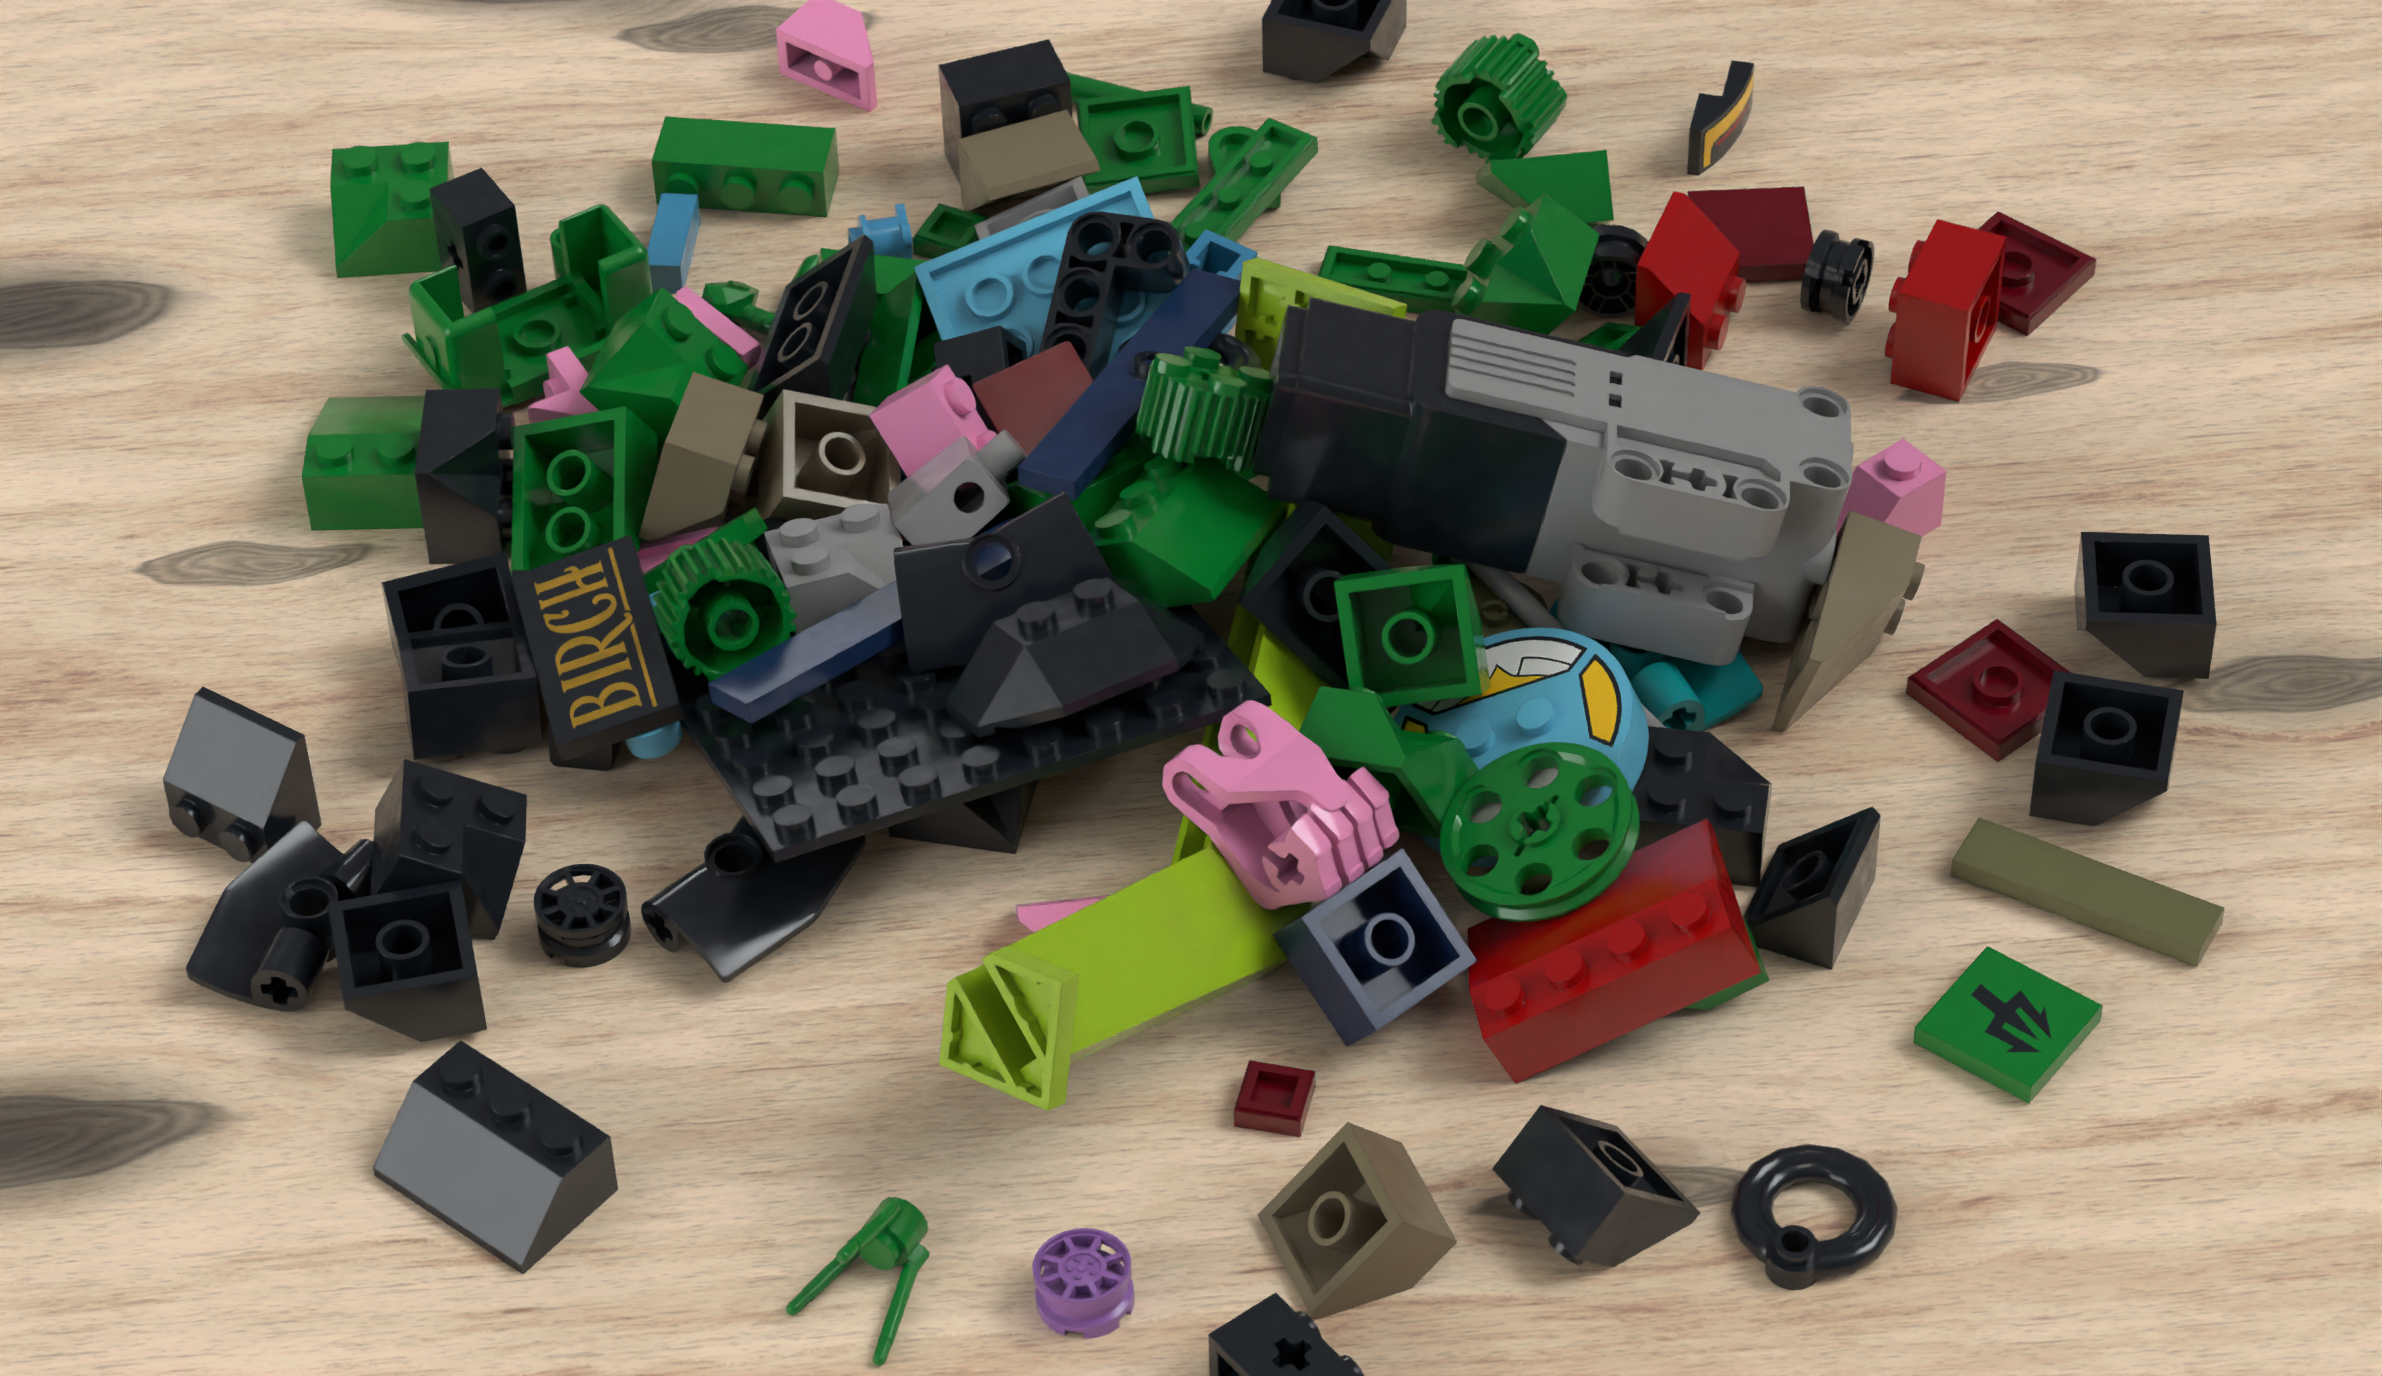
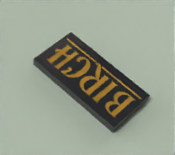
M631 535L511 577L554 741L563 762L686 718L660 628L656 623L657 618L653 612V604L639 556Z

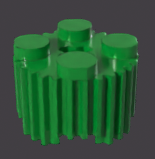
M1515 33L1509 39L1502 35L1499 40L1496 35H1491L1489 38L1482 36L1479 40H1474L1442 74L1435 85L1437 90L1434 92V97L1437 98V101L1434 103V106L1438 109L1431 122L1434 125H1438L1439 129L1436 132L1438 135H1444L1445 139L1443 142L1445 144H1451L1455 148L1465 145L1468 147L1470 154L1475 151L1478 153L1479 158L1488 157L1485 161L1486 164L1490 161L1523 158L1556 122L1557 117L1565 108L1567 94L1560 86L1559 81L1553 80L1552 76L1555 73L1553 70H1547V62L1538 59L1539 48L1533 39L1521 33Z
M1186 346L1183 357L1167 353H1157L1150 365L1135 432L1139 433L1141 437H1153L1152 452L1163 454L1165 458L1176 459V462L1193 464L1195 456L1201 458L1218 457L1220 459L1227 457L1226 469H1234L1240 472L1243 469L1250 470V468H1253L1255 448L1260 429L1263 428L1275 377L1271 376V372L1256 367L1241 366L1238 370H1233L1229 366H1220L1221 355L1206 348Z
M721 538L718 544H715L712 539H707L706 546L701 547L698 542L693 545H681L668 556L667 569L664 568L662 571L665 579L656 583L660 592L653 594V599L657 604L653 607V612L657 617L656 623L678 660H681L685 668L691 667L695 675L699 676L701 673H704L707 680L711 682L790 639L792 636L789 632L796 631L797 626L792 619L796 618L797 614L789 603L791 597L768 560L766 561L762 553L749 544L743 547L739 540H734L730 545L726 538Z

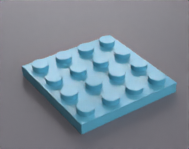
M1133 177L915 266L914 269L942 341L1000 325L1026 342L1027 358L1039 354L1065 241L1071 224L1081 215L1099 211L1154 219L1138 177ZM1103 242L1094 245L1089 250L1088 255H1100L1110 248L1111 243ZM1160 250L1154 252L1147 258L1146 262L1150 264L1159 263L1169 256L1168 251ZM1125 290L1108 364L1118 354L1119 347L1137 333L1172 292L1168 294H1153ZM1098 298L1083 299L1075 306L1074 310L1086 311L1097 303ZM1077 353L1082 361L1085 357V354ZM1017 467L1013 472H1011L1008 476L1017 473V472H1018V467Z

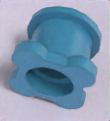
M904 203L895 204V216L866 220L864 214L858 215V227L848 228V243H852L865 234L873 241L874 254L913 259L912 235Z

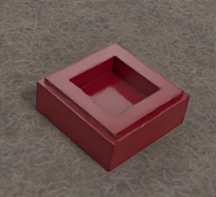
M1249 1060L1234 1108V1126L1301 1137L1316 1087L1315 1071Z

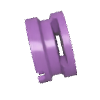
M1078 1228L1067 1230L1051 1237L1039 1248L1033 1260L1036 1305L1041 1319L1049 1328L1066 1336L1068 1331L1084 1333V1339L1101 1337L1119 1328V1320L1126 1313L1131 1314L1134 1306L1131 1257L1123 1242L1114 1235L1102 1230ZM1102 1244L1114 1249L1116 1253L1110 1254L1101 1250ZM1042 1267H1044L1045 1269L1042 1275H1040Z

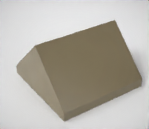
M1068 110L958 139L961 200L963 209L968 212L1048 191L1079 176L1085 178L1100 171L1097 158Z

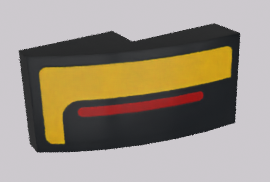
M1731 61L1722 96L1699 93L1689 129L1687 174L1699 176L1708 170L1728 152L1742 133L1752 109L1754 63Z

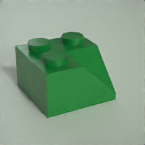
M449 141L433 143L413 142L402 145L371 147L361 145L351 148L332 149L330 192L337 278L437 272L442 270L429 189L454 179Z
M1545 193L1528 208L1524 209L1521 206L1515 208L1504 221L1498 235L1491 241L1486 238L1481 239L1468 254L1464 262V267L1469 270L1468 274L1451 300V306L1455 308L1454 313L1549 335L1575 312L1600 234Z
M661 287L616 321L579 393L599 411L626 406L657 433V464L659 465L666 438L692 373H698L740 387L749 366L738 357L730 346L724 344L703 325L687 306L676 300L664 287Z
M1465 563L1413 566L1344 575L1334 582L1349 687L1360 686L1373 691L1382 698L1384 707L1482 695L1491 687L1482 623Z
M1320 686L1299 730L1301 734L1322 749L1334 771L1342 780L1347 782L1349 776L1363 766L1389 793L1390 807L1399 832L1440 838L1441 826L1450 803L1461 787L1479 771L1474 761L1466 752L1465 745L1456 736L1440 730H1432L1429 734L1401 730L1384 707L1382 698L1373 691L1360 686H1351L1347 690Z

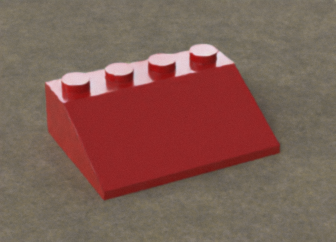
M1708 818L1633 852L1628 864L1618 878L1599 896L1576 910L1551 919L1531 922H1513L1492 917L1468 928V947L1477 959L1474 964L1468 967L1469 992L1482 1038L1515 1084L1761 973L1713 826Z

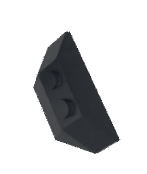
M1108 577L1086 580L1076 585L1073 591L1045 602L1038 601L1025 604L1015 614L993 622L946 701L948 714L978 738L996 734L999 732L1000 727L1022 728L1066 717L1179 671L1193 658L1195 652L1201 651L1206 646L1204 634L1171 610Z

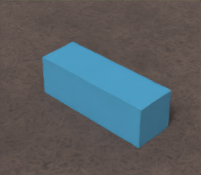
M661 193L647 249L651 284L654 292L664 287L670 294H676L678 290L686 285L701 223L698 195Z

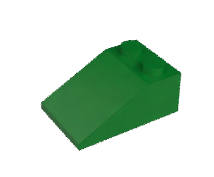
M425 396L340 397L327 399L308 434L302 470V482L311 531L424 528L415 479V468Z
M626 406L514 426L511 576L513 570H531L631 535L638 553L642 539L638 538L657 472V433Z

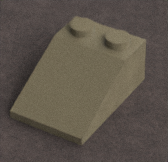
M1849 511L1836 536L1834 555L1826 581L1823 584L1816 583L1798 632L1772 728L1785 732L1871 655L1883 632L1889 635L1895 633L1904 610L1905 599L1913 600L1923 577L1925 565L1916 562L1922 536Z

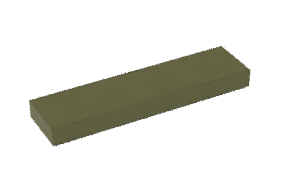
M1982 818L1977 819L1952 859L1951 876L2195 967L2199 965L2223 922L2224 907Z

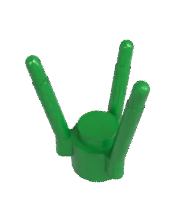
M888 1197L882 1200L861 1230L848 1240L837 1252L836 1257L786 1306L787 1313L791 1316L797 1315L860 1255L868 1264L879 1270H890L894 1266L901 1265L903 1269L873 1355L875 1365L881 1366L885 1364L917 1273L930 1256L929 1251L920 1244L928 1231V1224L923 1213L915 1205L898 1197Z

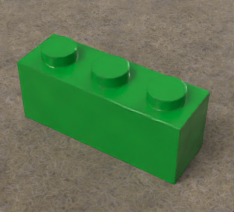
M665 116L651 160L657 205H659L661 193L698 195L699 208L817 217L828 216L840 173L836 128Z

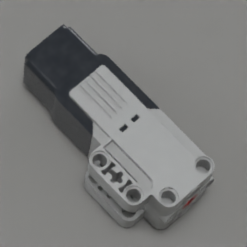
M1309 297L1306 309L1292 305L1287 306L1270 368L1271 376L1275 377L1272 384V395L1263 428L1260 429L1252 469L1254 474L1269 477L1268 499L1299 505L1303 499L1311 500L1327 506L1334 514L1371 522L1372 530L1378 537L1397 546L1559 582L1557 611L1559 621L1572 632L1586 637L1717 666L1728 665L1735 661L1743 636L1777 643L1791 642L1797 638L1815 584H1823L1828 576L1836 544V524L1852 481L1854 447L1851 442V409L1843 396L1827 388L1817 386L1803 387L1797 392L1441 310L1424 311L1419 314L1416 321L1313 297Z

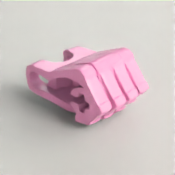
M1245 701L1223 717L1218 734L1219 750L1224 756H1220L1200 744L1189 745L1164 765L1162 787L1169 801L1211 838L1255 902L1265 909L1277 910L1287 905L1311 901L1320 902L1330 898L1342 887H1345L1364 874L1365 869L1379 863L1383 857V850L1394 845L1399 838V831L1395 825L1389 803V793L1364 766L1350 775L1347 782L1342 780L1336 774L1318 745L1301 734L1267 706L1256 701ZM1245 727L1255 734L1257 742L1248 735ZM1187 773L1190 774L1207 790H1202L1199 787H1197L1190 780Z

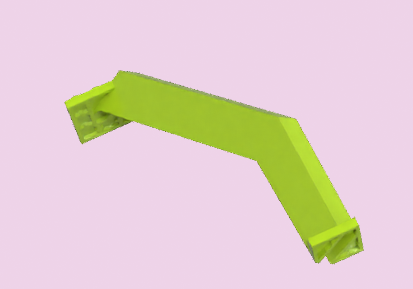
M1257 257L1243 261L1235 337L1253 348L1262 361V369L1270 372L1288 305L1306 309L1309 297L1406 318L1407 304L1262 258ZM1282 502L1285 513L1249 557L1241 591L1263 545L1298 505ZM1335 514L1390 565L1394 544L1378 537L1372 530L1371 522ZM1238 603L1227 646L1271 694L1272 706L1268 708L1299 731L1319 687L1330 686ZM1222 722L1206 726L1201 745L1220 756H1224L1219 750L1218 734ZM1245 727L1248 735L1257 742L1255 734ZM1192 779V782L1197 787L1207 790L1197 780ZM1183 814L1170 866L1006 947L989 953L982 958L983 965L958 975L947 982L939 1065L1046 1111H1050L1066 1103L1071 1063L1250 984L1289 960L1272 934L1310 909L1312 901L1287 905L1277 910L1265 909L1260 906L1241 883L1211 838Z

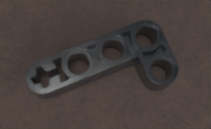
M1100 211L1088 212L1079 216L1071 224L1067 233L1039 353L1065 341L1071 342L1077 353L1085 354L1082 362L1094 381L1108 364L1125 290L1168 294L1173 292L1190 273V262L1176 229L1168 222L1153 218ZM1103 242L1111 243L1110 248L1100 255H1088L1089 250L1094 245ZM1160 250L1170 251L1169 256L1159 263L1150 264L1146 262L1147 258L1154 252ZM1092 297L1098 298L1097 303L1092 308L1086 311L1074 310L1081 300Z

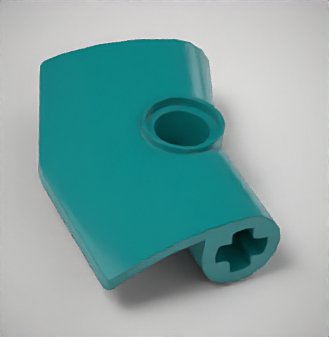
M1557 598L1549 612L1559 621ZM1590 638L1605 647L1623 667L1639 701L1666 728L1704 731L1750 706L1762 696L1763 686L1739 650L1735 661L1728 665L1717 666Z

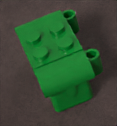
M605 204L595 205L559 220V228L551 233L550 245L555 280L464 317L456 265H451L412 282L408 293L416 341L409 333L403 334L402 340L442 389L500 388L503 408L511 404L517 405L544 393L543 382L549 379L547 353L569 346L589 374L616 321L654 293L651 284L648 252L645 246L609 206Z

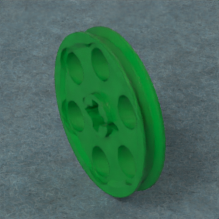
M1548 742L1529 745L1491 761L1461 787L1450 803L1441 826V857L1458 892L1472 907L1494 918L1513 922L1551 919L1587 904L1605 891L1618 878L1635 850L1639 837L1640 814L1635 797L1624 775L1607 756L1597 750L1575 743ZM1546 768L1558 770L1556 778L1547 786L1541 788H1530L1527 786L1530 778L1538 771ZM1600 786L1612 788L1611 794L1603 803L1588 807L1581 805L1582 798L1591 789ZM1489 803H1499L1502 805L1500 812L1493 819L1483 823L1471 822L1473 813L1481 806ZM1550 825V828L1545 832L1544 830ZM1532 831H1535V832L1532 834V836L1529 837V834H1530ZM1601 839L1610 842L1607 850L1595 859L1580 860L1577 858L1580 850L1591 841ZM1484 856L1498 857L1496 866L1489 873L1477 877L1467 875L1471 864L1477 859ZM1538 875H1549L1552 877L1549 886L1541 893L1532 896L1520 894L1523 885L1532 877Z

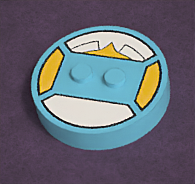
M1523 628L1484 638L1490 688L1482 695L1401 705L1394 718L1399 728L1404 731L1429 734L1432 730H1440L1456 736L1463 742L1466 752L1479 770L1500 756L1529 745L1567 742L1587 746L1607 756L1616 764L1624 775L1631 791H1633L1641 776L1648 752L1649 732L1645 711L1623 667L1598 642L1584 635L1557 628ZM1546 768L1538 771L1530 778L1527 786L1530 788L1547 786L1556 778L1558 770ZM1600 786L1591 789L1582 798L1581 805L1588 807L1603 803L1611 794L1612 788ZM1489 803L1481 806L1473 813L1471 822L1483 823L1493 819L1500 812L1502 805L1499 803ZM1550 825L1544 830L1545 832L1550 828ZM1532 831L1529 834V837H1531L1535 831ZM1418 835L1427 846L1441 855L1440 838ZM1484 856L1477 859L1471 866L1494 868L1498 862V857Z

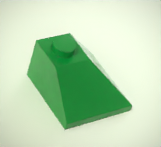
M1607 150L1490 161L1476 172L1478 185L1514 209L1519 206L1524 209L1528 208L1545 193L1591 228L1606 225L1614 220Z

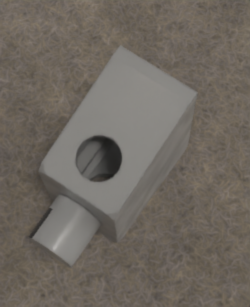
M1005 429L979 451L966 436L960 437L887 494L893 524L911 545L973 537L1010 502L1008 490L1003 479L1027 457L1026 452ZM966 482L975 483L974 485L968 488H958L961 484Z

